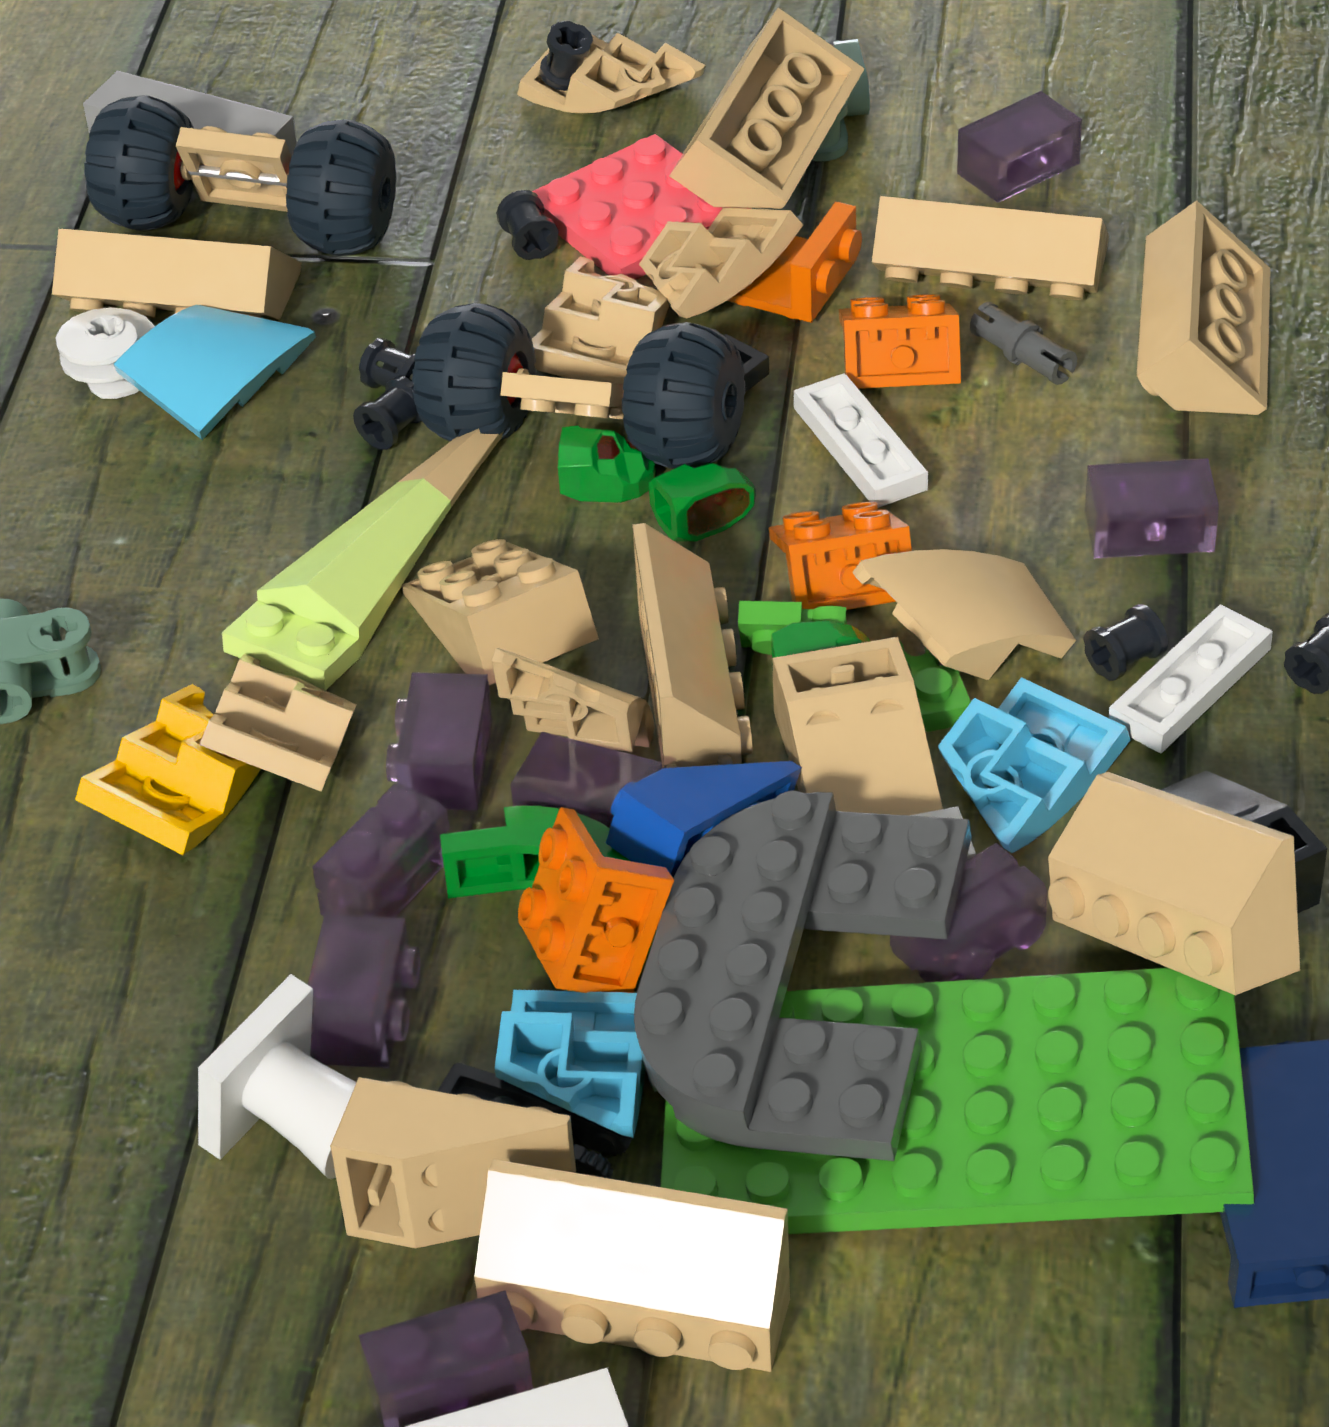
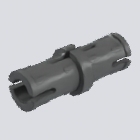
M985 302L978 307L982 313L989 316L988 321L975 313L973 314L970 321L971 333L984 338L1002 349L1007 360L1018 366L1023 362L1056 385L1063 384L1069 379L1066 374L1058 370L1059 365L1071 373L1074 372L1077 365L1076 353L1063 348L1043 336V331L1039 328L1040 326L1030 320L1020 322L999 309L992 302Z

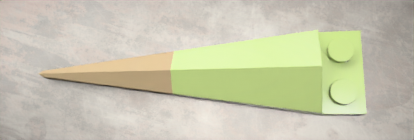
M476 429L454 438L258 589V601L222 632L223 651L238 658H241L243 654H247L261 660L260 666L285 675L296 676L326 691L360 659L386 611L428 542L471 478L502 438L503 432L500 435L480 434V430Z

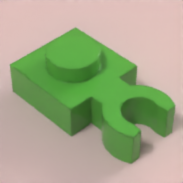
M739 601L738 628L741 647H752L758 653L772 655V633L792 623L827 620L847 624L846 607L821 606L814 609H802V602Z
M899 641L914 680L925 732L953 727L971 703L959 671L940 665V661L926 647L924 654L921 656L909 655L904 651V646Z

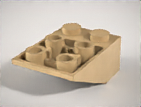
M504 539L491 540L477 545L471 550V557L452 564L451 561H441L425 566L417 572L418 579L401 586L405 597L467 675L487 685L496 683L492 666L495 648L504 649L543 663L599 639L578 570L553 561L551 558L531 552L526 548L506 542Z
M898 637L772 658L774 714L789 761H793L802 767L796 783L799 792H833L836 811L915 815L943 809L914 680Z
M359 1077L330 1145L347 1235L415 1249L480 1235L488 1172L493 1159L576 1173L571 1118L569 1115L553 1113L542 1107L525 1108L487 1101L471 1094L454 1095L416 1088L400 1081L383 1082Z

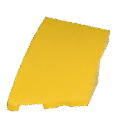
M191 684L162 698L156 721L122 737L115 761L81 777L75 800L184 855L208 837L226 818L249 788L261 768L200 745L208 721L214 714L203 705L205 692Z

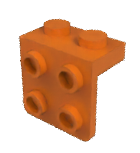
M835 202L809 239L795 236L788 247L767 270L749 286L727 301L741 306H749L780 314L790 319H799L812 323L855 263L860 252L862 234L861 231L856 230V206Z

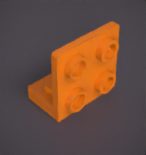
M923 294L907 296V305L888 306L887 303H884V298L882 297L851 299V308L839 309V321L844 335L845 374L858 389L961 383L959 314L951 304L941 300L940 295Z
M877 502L848 504L842 507V515L820 519L819 512L817 511L791 513L783 516V525L769 527L770 540L786 553L792 602H802V609H814L821 606H842L848 610L896 602L884 589L870 584H862L853 574L854 569L861 560L886 554L912 551L909 526L888 510L878 509Z
M561 807L553 828H548L542 836L539 846L540 866L532 888H526L521 896L518 908L519 924L556 989L581 993H633L674 879L666 867L604 857L576 811Z

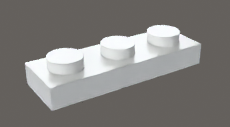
M845 373L794 390V409L869 502H877L879 508L928 490V471Z
M1220 604L1109 707V718L1126 726L1131 738L1161 754L1271 649L1273 631Z

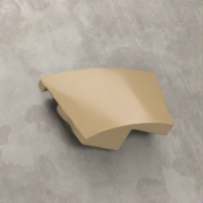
M619 33L609 43L592 35L593 43L589 54L584 57L582 65L571 76L567 91L557 90L548 86L539 74L541 61L548 54V48L520 80L517 95L535 104L563 112L596 113L620 107L700 77L704 72L705 64L667 43H664L655 54Z
M723 207L708 230L702 223L668 221L639 265L653 280L654 285L664 297L668 298L672 309L680 317L687 319L724 303L749 286L788 247L803 224L791 210Z
M580 256L565 270L562 292L545 307L543 327L532 338L536 356V370L570 379L623 384L624 377L627 374L626 368L638 342L648 333L662 327L669 307L668 298L664 297L659 290L641 285L624 274L599 275L594 272V261Z
M947 549L915 550L861 560L853 571L854 576L862 584H870L884 589L897 602L892 614L908 630L913 632L944 666L985 680H989L1017 644L1062 659L1076 641L1022 562L975 551Z
M495 648L492 666L498 695L500 698L510 699L513 715L524 716L527 731L568 736L569 744L633 752L634 745L650 747L655 724L653 714L646 700L516 653Z
M243 654L237 663L231 682L223 691L215 714L208 721L200 745L322 792L357 704L322 690L296 676L276 673L260 667L261 660Z

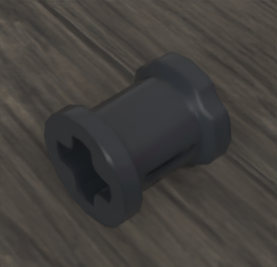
M561 21L551 26L546 42L549 52L541 61L539 74L548 86L557 90L567 91L571 76L582 65L584 57L589 54L593 37L585 26L571 21Z
M519 190L512 192L501 201L496 212L497 221L505 232L513 236L512 247L519 257L525 260L544 258L552 253L557 246L559 230L552 219L544 216V204L539 196L530 190Z
M377 338L366 347L359 364L360 380L365 386L370 388L385 387L386 383L395 376H405L412 381L410 376L413 374L415 367V354L410 355L397 350L395 344L390 340ZM378 361L384 362L382 368L377 365Z
M393 377L386 383L385 392L373 402L362 403L354 410L353 419L357 431L365 441L377 449L387 450L397 442L398 433L410 423L422 421L414 401V383L407 377Z
M1143 604L1129 608L1123 620L1106 629L1101 626L1094 627L1088 630L1083 637L1084 651L1090 665L1097 674L1103 676L1108 681H1114L1122 677L1128 665L1143 657L1157 658L1163 655L1168 648L1167 633L1162 621L1152 609Z
M1329 612L1316 622L1314 633L1305 642H1296L1285 652L1284 667L1288 676L1296 685L1313 694H1323L1329 690Z

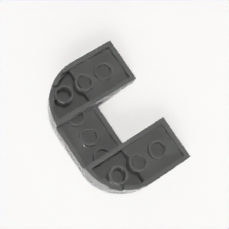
M788 791L778 795L775 799L753 805L730 816L716 825L692 846L674 876V883L662 912L638 987L634 1008L635 1032L649 1082L654 1092L658 1091L673 1106L675 1118L701 1135L735 1146L895 1161L922 1048L919 1029L779 1018L804 929L948 939L972 839L969 819L836 811L833 792L803 793Z

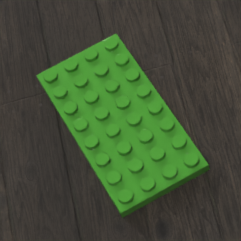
M1170 968L786 991L779 1018L919 1029L922 1048L895 1161L735 1146L716 1141L692 1130L675 1118L673 1106L667 1101L665 1105L661 1187L787 1208L788 1234L1223 1212L1224 1204H1254L1234 995Z

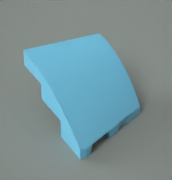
M196 304L177 312L152 328L114 363V367L119 375L203 440L236 403L243 407L276 370L283 374L316 338L314 331L306 327Z
M1021 677L998 709L974 698L938 745V749L1002 847L1010 853H1014L1046 832L1086 794L1096 775L1105 773L1131 739L1126 726Z
M513 990L511 1011H502L495 1061L496 1077L618 1134L633 1138L641 1106L646 1072L635 1032L634 1008L637 993Z

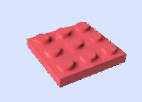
M656 134L640 139L607 157L597 159L592 164L562 178L554 179L549 184L532 191L541 199L544 204V216L553 220L559 230L558 235L586 258L593 260L594 264L607 275L624 274L634 280L646 275L639 263L668 221L702 223L708 230L723 208L711 206L669 176L681 158L682 153Z

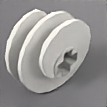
M112 307L93 309L72 317L61 326L56 335V345L60 352V363L64 373L76 381L86 382L90 391L101 399H117L137 393L140 390L117 373L114 363L135 342L155 326L144 315L129 309Z

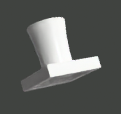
M292 974L198 1067V1145L221 1160L259 1119H262L297 1147L328 1179L336 1178L330 1145L354 1090L356 1081L347 1078L310 1057L313 988Z

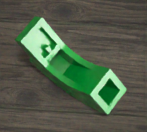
M544 806L504 807L506 826L440 834L448 899L512 890H525L528 887L532 888L540 866L539 846L542 836L548 828H553L559 809ZM577 813L604 857L630 861L606 844L610 828Z

